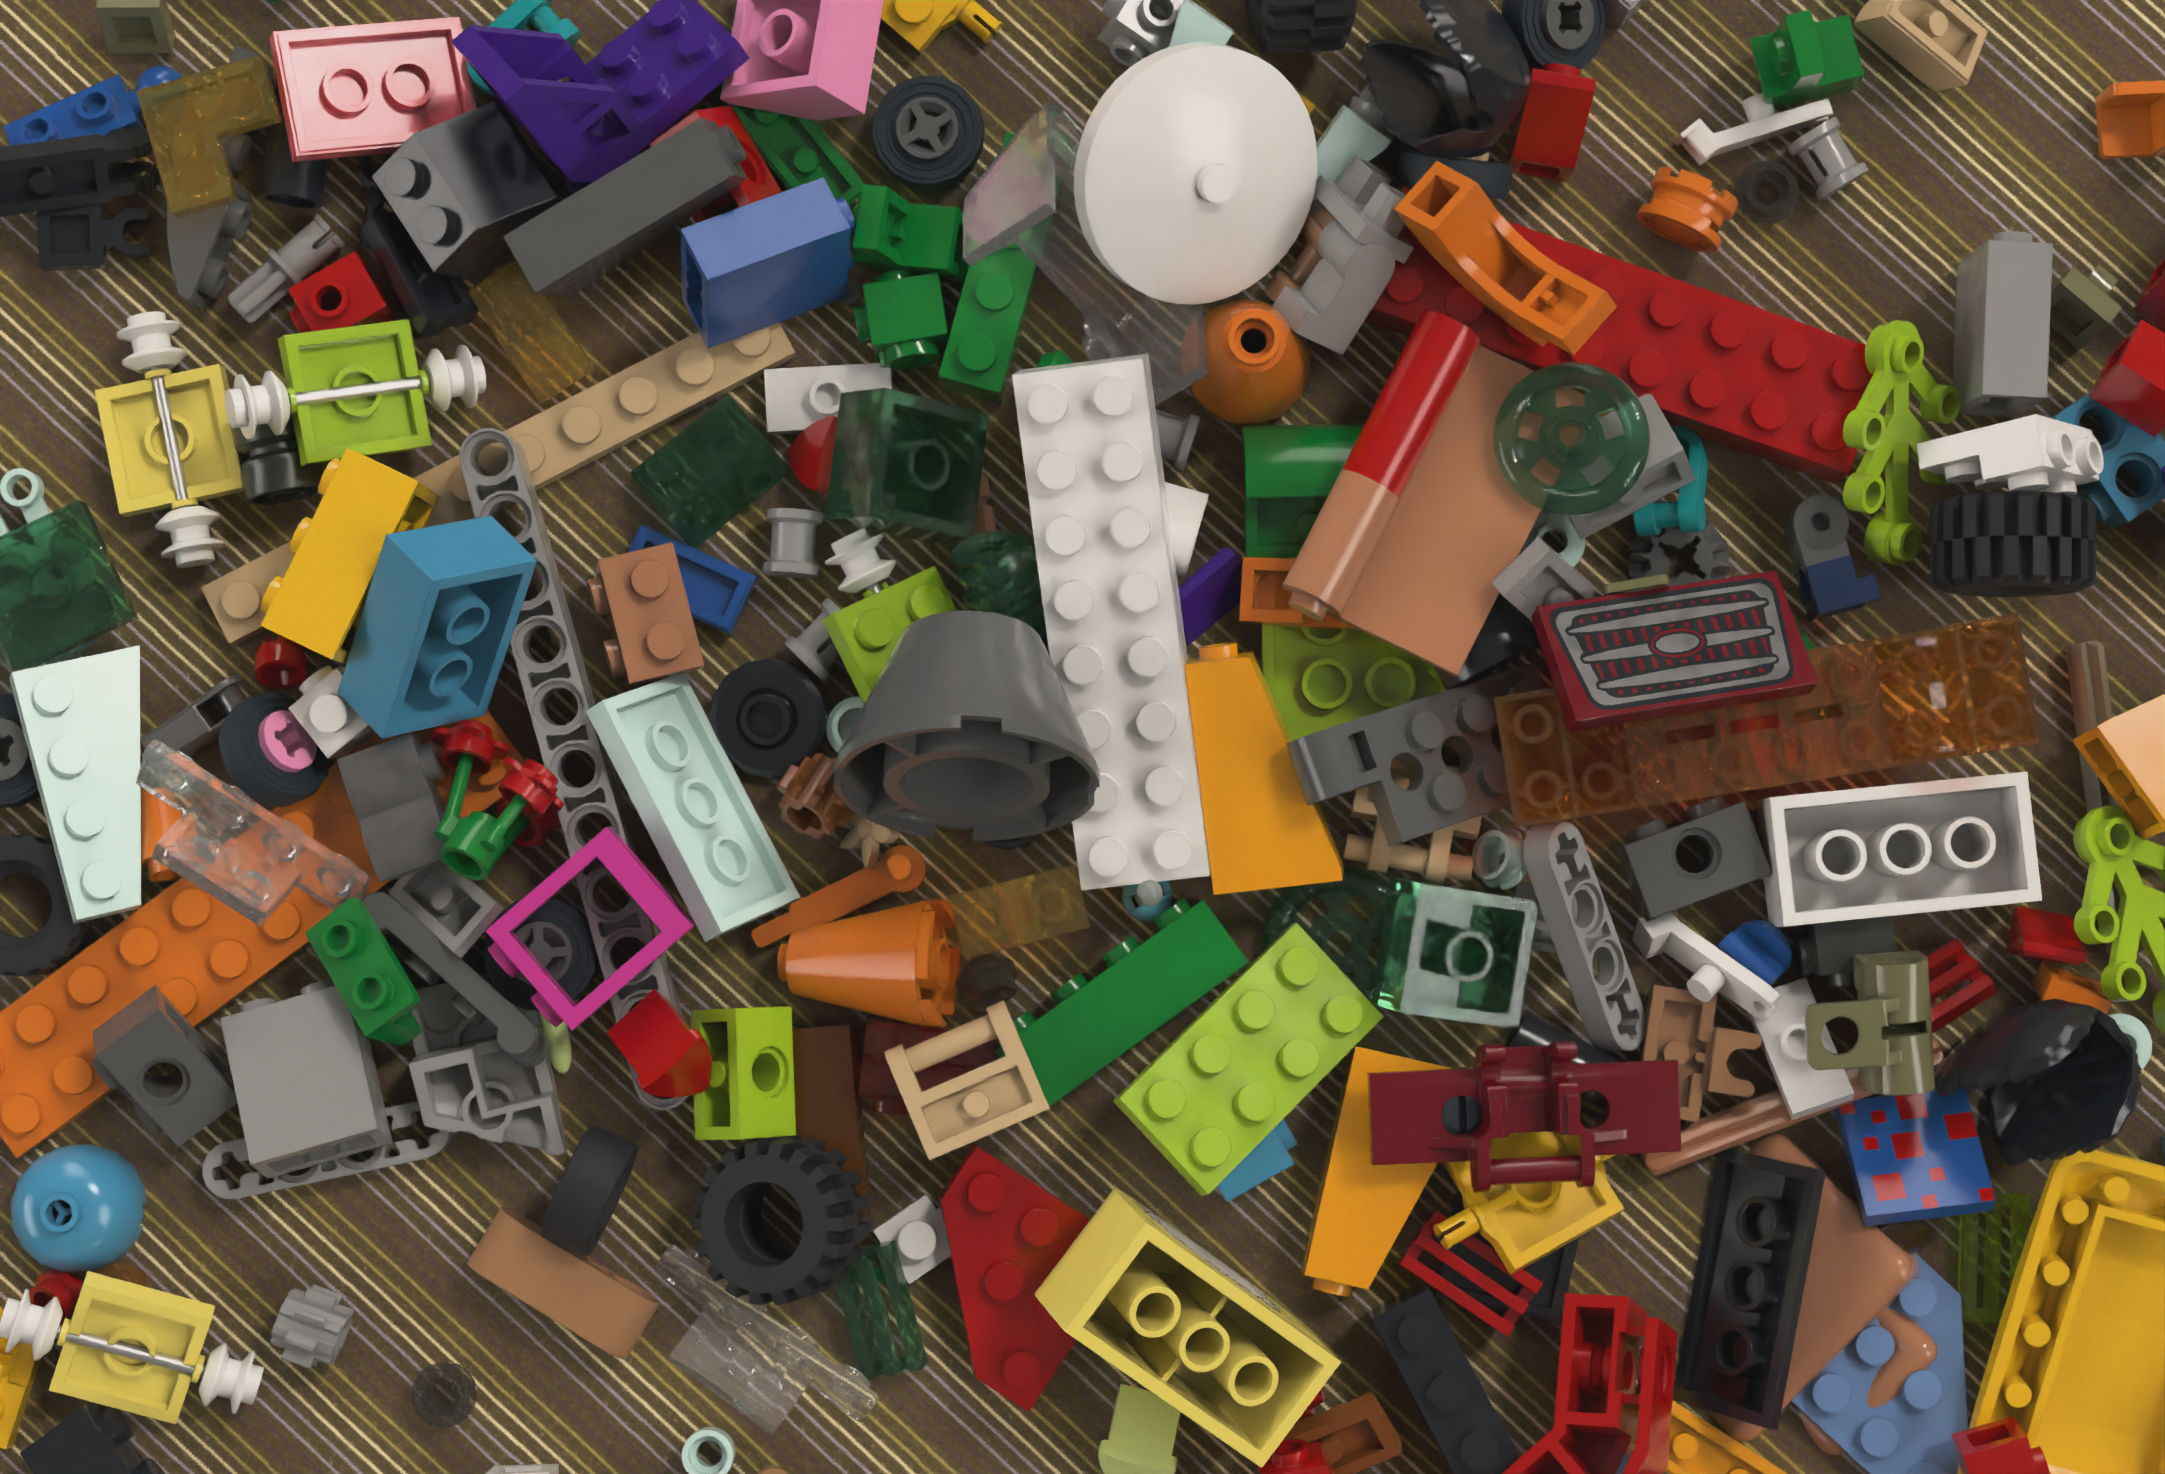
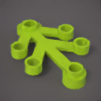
M1893 320L1887 325H1879L1869 335L1865 347V363L1868 371L1873 376L1856 409L1848 414L1843 427V438L1846 445L1850 448L1866 450L1856 472L1848 477L1844 485V504L1848 510L1873 514L1881 507L1885 495V512L1875 514L1869 522L1864 537V548L1867 557L1871 561L1895 566L1914 560L1922 546V531L1908 517V464L1910 454L1919 466L1916 444L1932 440L1909 410V390L1920 402V413L1926 421L1950 424L1956 419L1961 405L1959 390L1955 386L1937 384L1922 364L1924 346L1918 330L1914 324L1903 320ZM1886 401V413L1883 417L1879 412ZM1884 467H1885V485H1884V482H1883L1882 478L1880 477V475H1881V473H1882ZM1919 467V473L1924 482L1944 486L1952 484L1946 482L1945 475L1921 470Z
M2114 806L2096 807L2078 821L2073 834V842L2077 854L2085 863L2089 864L2082 908L2075 915L2074 930L2077 937L2088 945L2112 942L2109 964L2101 974V988L2104 995L2113 1002L2138 1000L2145 992V973L2136 963L2139 942L2141 941L2162 986L2155 995L2152 1010L2157 1026L2165 1033V929L2161 921L2165 922V893L2144 885L2134 865L2135 863L2158 871L2160 877L2165 882V847L2147 839L2143 840L2142 837L2135 835L2129 817L2121 809ZM2113 882L2120 895L2118 913L2108 905ZM2095 917L2099 924L2098 932L2095 928ZM2122 974L2125 979V988H2123L2121 982Z

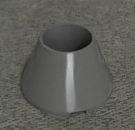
M950 611L933 614L913 622L902 632L834 764L835 792L848 808L878 825L928 838H934L935 827L973 829L972 841L1006 840L1048 832L1073 822L1090 810L1094 805V792L1097 787H1100L1099 767L1041 636L1032 627L1020 620L984 611Z

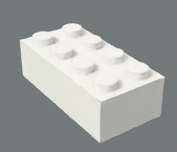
M2028 772L1777 796L1755 801L1759 840L1772 871V874L1764 877L1768 920L1775 927L2042 901Z

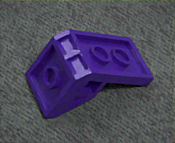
M658 0L650 8L649 12L618 38L607 43L601 52L586 65L575 50L558 33L470 25L451 41L515 122L572 183L594 182L631 160L750 59L740 43L696 0ZM565 77L569 78L566 82L558 81Z

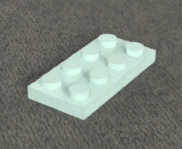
M684 673L602 700L586 711L601 744L611 759L631 802L641 817L661 860L671 875L688 908L690 916L705 942L783 908L800 898Z

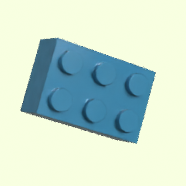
M492 516L386 534L338 693L382 739L486 715L537 560Z

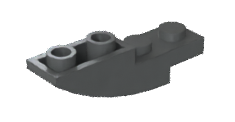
M235 46L213 105L190 96L188 97L177 130L169 170L167 238L171 267L178 295L193 307L206 311L211 297L218 298L222 293L230 270V265L225 260L234 238L240 240L244 236L252 217V204L248 203L251 194L237 181L232 180L231 177L234 171L240 172L248 160L252 146V139L248 136L256 113H264L269 106L275 86L274 78L271 77L273 69L259 54Z

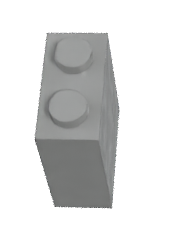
M1998 232L1993 234V240H1987L1957 264L1952 386L1959 390L1961 397L1958 414L2015 417L2047 398L2053 243L2033 242V235L2027 232Z
M332 980L309 984L300 990L301 995L277 1002L272 998H262L246 1002L239 1006V1013L220 1018L250 1165L267 1179L393 1143L370 1038L364 1036Z

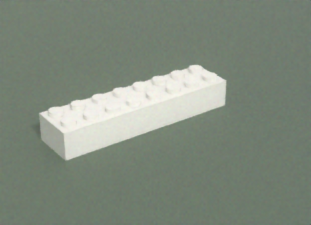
M1140 354L1019 370L1012 375L1049 655L1100 772V787H1097L1094 792V805L1084 815L1072 822L1081 890L1135 885L1147 880L1161 882L1210 876L1211 870L1185 670L1188 657L1149 355Z

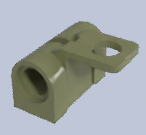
M1918 950L1853 955L1854 983L1856 989H1858V1000L1810 1004L1805 1010L1808 1064L1815 1070L1859 1068L1860 1083L1867 1090L1875 1094L1913 1095L1934 1090L1928 957ZM1836 1017H1847L1853 1020L1859 1032L1858 1041L1855 1046L1842 1054L1831 1053L1826 1050L1821 1040L1823 1027L1828 1021Z

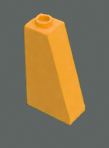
M1237 642L1198 647L1199 658L1189 659L1185 664L1213 894L1219 895L1342 881L1344 875L1343 858L1319 803L1309 806L1306 804L1286 746L1292 740L1253 651L1238 653Z
M1355 1046L1350 1051L1301 1266V1271L1304 1275L1315 1277L1313 1289L1350 1297L1352 1286L1368 1290L1438 1164H1370L1367 1072L1453 1068Z

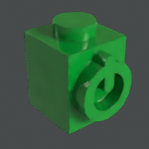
M894 270L878 275L874 283L862 284L866 305L854 306L859 343H872L876 362H880L881 368L908 370L926 367L940 361L941 352L946 350L949 334L938 272L913 276V272L909 270Z

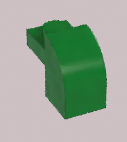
M1811 10L1785 15L1775 32L1749 39L1766 104H1796L1853 91L1864 77L1849 14L1815 23L1813 22Z
M863 184L860 203L852 211L856 224L855 234L851 235L853 239L852 247L855 249L854 262L884 273L894 270H909L913 272V276L938 272L940 282L964 284L977 239L978 222L958 207L909 203L887 186Z

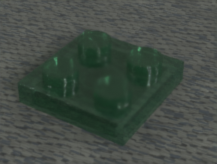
M81 500L75 501L0 536V640L15 671L35 667L138 619L87 503Z

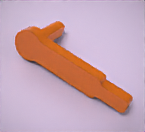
M898 845L891 847L884 852L874 869L863 868L791 903L789 912L754 928L751 932L752 938L756 946L764 948L791 935L795 930L833 922L893 892L906 893L913 891L921 885L925 878V860L919 851L910 846Z

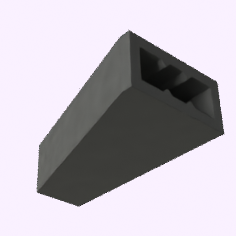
M701 117L503 237L535 293L571 297L747 180L748 178L739 164L746 159V154L736 135L728 125L719 128L716 122Z

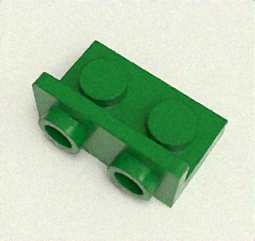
M354 897L349 898L305 933L366 1038L404 1046L422 1032L420 1025L411 1012L419 1003L420 997L363 900Z

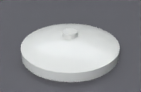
M1208 42L1184 43L1170 46L1141 59L1117 78L1103 94L1086 123L1076 155L1074 169L1075 206L1083 234L1093 253L1102 265L1124 284L1149 297L1164 302L1187 305L1210 303L1238 294L1252 286L1269 273L1289 251L1306 221L1312 204L1317 179L1318 157L1314 129L1308 111L1295 88L1282 73L1261 58L1231 46Z

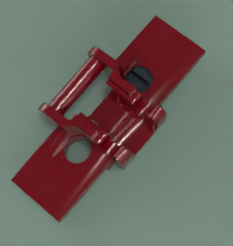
M1560 1041L1539 1046L1505 1047L1503 1044L1480 1045L1476 1048L1474 1067L1367 1072L1370 1164L1390 1165L1470 1161L1471 1183L1475 1193L1489 1192L1491 1185L1576 1182L1578 1188H1591L1595 1182V1155L1681 1151L1678 1060L1572 1063V1059H1577L1576 1043L1574 1041ZM1591 1090L1596 1091L1603 1098L1605 1112L1600 1122L1586 1128L1582 1125L1579 1115L1581 1108L1579 1094ZM1556 1132L1560 1135H1566L1567 1154L1571 1155L1491 1159V1140L1509 1137V1133Z

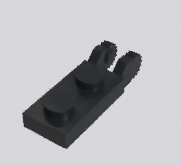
M147 128L112 129L102 138L101 134L0 147V217L111 202L112 197L137 194V192L144 193L145 191L157 188L156 185L160 184V175L156 164H151V162H145L144 160L134 163L123 162L117 163L109 170H107L106 164L128 161L133 158L140 159V157L152 154V151H155L154 134H152L151 130L148 131Z

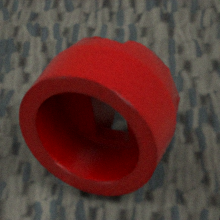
M281 635L278 636L277 641L269 637L260 644L255 655V678L260 684L274 689H288L296 687L305 681L307 677V657L302 645Z

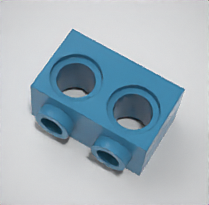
M2089 391L2051 418L2079 426L2081 416L2089 415L2100 423L2103 431L2100 443L2104 458L2103 471L2099 474L2098 481L2080 485L2082 490L2079 491V496L2096 504V521L2099 523L2105 521L2111 530L2130 522L2165 498L2161 467L2165 466V441L2159 433L2154 438L2090 398L2089 394L2091 391ZM2119 467L2128 468L2136 475L2139 482V490L2135 498L2124 495L2118 489L2115 476Z

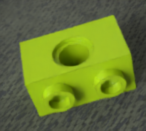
M792 1006L691 1010V1029L696 1028L709 1047L712 1059V1072L708 1088L704 1092L694 1094L695 1140H740L796 1136Z

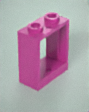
M611 826L604 828L491 925L486 932L495 942L487 949L496 962L512 978L521 972L538 992L531 997V1000L554 1027L559 1026L564 1021L571 1030H574L696 924ZM596 859H599L662 932L581 1002L576 1004L514 933V930Z

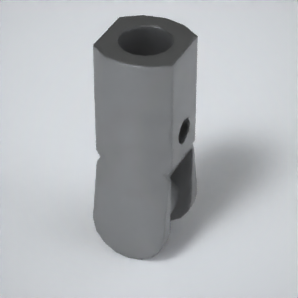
M239 674L232 675L219 682L192 704L141 737L142 744L162 771L167 773L219 738L223 720L214 725L205 710L219 701L228 715L238 703L247 699L239 687L243 682Z

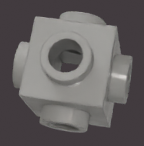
M1107 0L1100 13L1109 18L1097 39L1110 47V52L1116 60L1127 67H1131L1141 59L1169 47L1179 6L1183 0Z

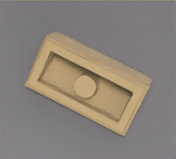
M1869 0L1861 9L1854 22V26L1934 91L1968 84L1988 33L1985 28L1951 0Z

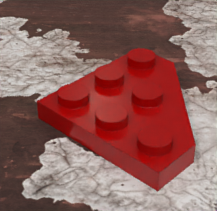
M973 1143L938 1196L951 1254V1264L960 1310L963 1315L969 1345L968 1350L972 1371L976 1379L1030 1412L1076 1342V1339L1067 1334L1036 1298L1035 1292L1090 1221V1218Z

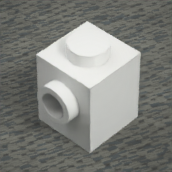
M330 665L318 670L301 684L299 690L303 693V696L288 708L328 759L346 756L376 733L338 693L345 667L333 670Z

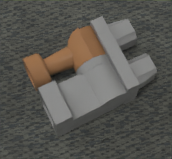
M1354 156L1337 183L1322 175L1318 177L1314 192L1316 199L1312 202L1306 221L1301 229L1306 243L1290 273L1277 271L1264 289L1265 294L1275 302L1272 307L1279 311L1295 333L1341 355L1344 354L1389 283L1395 270V260L1404 264L1414 249L1401 234L1406 225L1394 210L1406 195L1389 186L1392 179L1383 170L1357 156Z

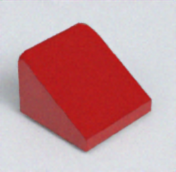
M2021 906L2014 909L2006 951L2010 952L2009 955L2061 965H2081L2083 962H2086L2088 952L2085 943L2075 933L2074 917Z

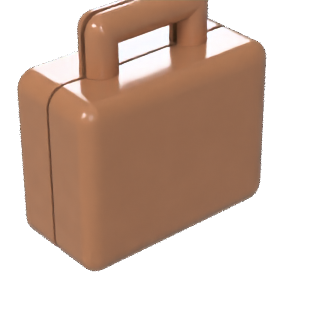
M1773 1133L1762 1136L1748 1151V1153L1796 1162L1824 1170L1791 1139L1781 1134ZM1826 1172L1781 1415L1793 1404L1791 1400L1877 1317L1879 1326L1889 1331L1892 1335L1895 1348L1892 1357L1882 1364L1870 1386L1867 1395V1405L1869 1407L1876 1408L1882 1406L1902 1392V1386L1906 1378L1916 1371L1926 1370L1935 1361L1938 1352L1937 1344L1935 1345L1931 1336L1906 1315L1888 1308L1912 1280L1917 1277L1919 1268L1917 1259L1913 1254L1907 1253L1896 1245L1876 1225L1864 1227L1857 1198L1828 1172ZM1706 1410L1714 1422L1728 1436L1737 1441L1753 1440L1767 1429ZM1800 1411V1416L1806 1430L1821 1451L1829 1455H1839L1845 1452L1833 1439Z

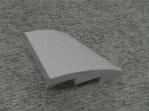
M486 971L477 972L478 975L493 987L488 980ZM445 981L436 982L432 987L429 984L415 987L420 1000L411 1012L420 1025L422 1032L412 1039L416 1056L408 1065L424 1126L453 1133L457 1131L470 1133L478 1136L480 1139L498 1143L510 1142L544 1150L545 1153L552 1155L565 1153L567 1148L553 1068L548 1054L539 1065L522 1067L500 1047L497 1040L498 1029L491 1022L485 1019L477 1028L449 1003L457 992ZM512 1004L543 1034L538 1011L525 1010Z

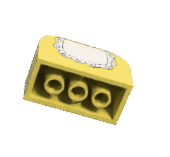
M1117 1188L1112 1190L1035 1292L1036 1298L1067 1334L1261 1468L1341 1363L1309 1329L1271 1297L1151 1210Z

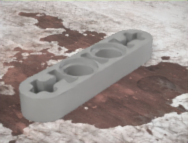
M1538 823L1532 826L1525 836L1523 843L1525 867L1586 1034L1591 1044L1602 1051H1632L1640 1045L1645 1034L1646 1016L1644 1007L1584 840L1578 828L1572 823ZM1574 895L1578 906L1576 923L1572 915V899ZM1594 952L1596 953L1598 960V974L1596 980L1594 978L1592 969Z
M418 1101L388 1107L385 1108L387 1116L393 1117L392 1129H397L417 1123L416 1112H419L420 1108ZM439 1129V1133L430 1136V1147L423 1148L420 1138L394 1142L400 1152L398 1156L390 1155L392 1143L377 1147L375 1154L369 1160L356 1161L349 1156L313 1165L302 1175H295L289 1172L275 1176L272 1183H266V1177L259 1171L244 1174L240 1177L241 1187L235 1188L232 1178H221L219 1166L229 1163V1152L234 1151L237 1161L249 1160L245 1138L215 1146L204 1160L202 1177L207 1188L214 1195L223 1199H239L430 1158L442 1153L450 1145L454 1133Z

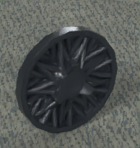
M767 658L744 663L726 675L713 695L709 719L718 741L732 764L745 773L769 778L785 775L790 765L800 767L805 757H810L811 759L814 757L825 740L828 713L825 697L811 675L791 662Z

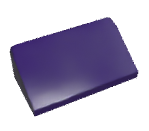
M1224 547L1178 586L1186 647L1240 603L1242 563L1230 547L1228 549Z

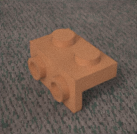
M673 542L598 559L595 567L597 577L588 579L587 586L595 616L607 615L613 639L603 641L604 654L611 678L622 676L627 691L639 688L641 683L703 669L704 661Z

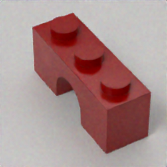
M2165 257L2154 268L2133 309L2153 322L2159 329L2142 319L2111 352L2089 394L2090 398L2154 438L2165 427Z

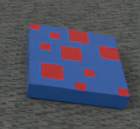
M1960 1088L1953 1095L1941 1097L1935 1090L1913 1095L1866 1098L1836 1108V1116L1864 1227L1993 1211L1996 1198L1966 1091Z

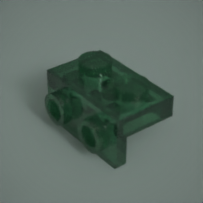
M727 394L631 471L630 474L686 544L695 548L708 537L716 534L724 524L754 500L767 493L775 483L787 475L789 468L742 409Z

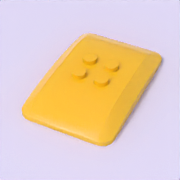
M2096 1149L2090 1153H2083L2079 1150L2071 1156H2064L2062 1159L2055 1160L2049 1172L2010 1287L1969 1425L1970 1429L2014 1416L2027 1435L2030 1447H2041L2050 1474H2165V1166L2102 1149ZM1960 1464L1958 1466L1957 1474H1962Z

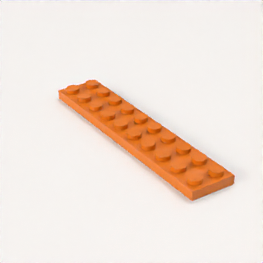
M489 708L486 715L466 719L479 721L490 727L493 732L492 737L496 741L508 745L507 757L516 760L521 765L527 760ZM457 722L409 733L418 734L423 744L432 742L440 757L442 746L432 741L433 730L438 727L454 728ZM375 733L347 755L409 733L383 739ZM493 759L491 770L487 774L469 777L460 812L461 818L469 817L470 813L474 811L487 813L503 797L498 790V786L509 773L501 764L503 760ZM338 761L329 767L328 776L314 794L292 805L275 807L201 862V870L194 871L192 869L0 1012V1136L17 1159L27 1156L114 1091L103 1081L92 1064V1059L95 1058L93 1031L151 987L156 985L191 1025L197 1029L311 943L305 933L349 898L354 897L363 900L369 894L381 892L398 879L379 881L362 836L359 820L346 791ZM443 765L445 778L437 780L436 783L444 805H447L455 772Z

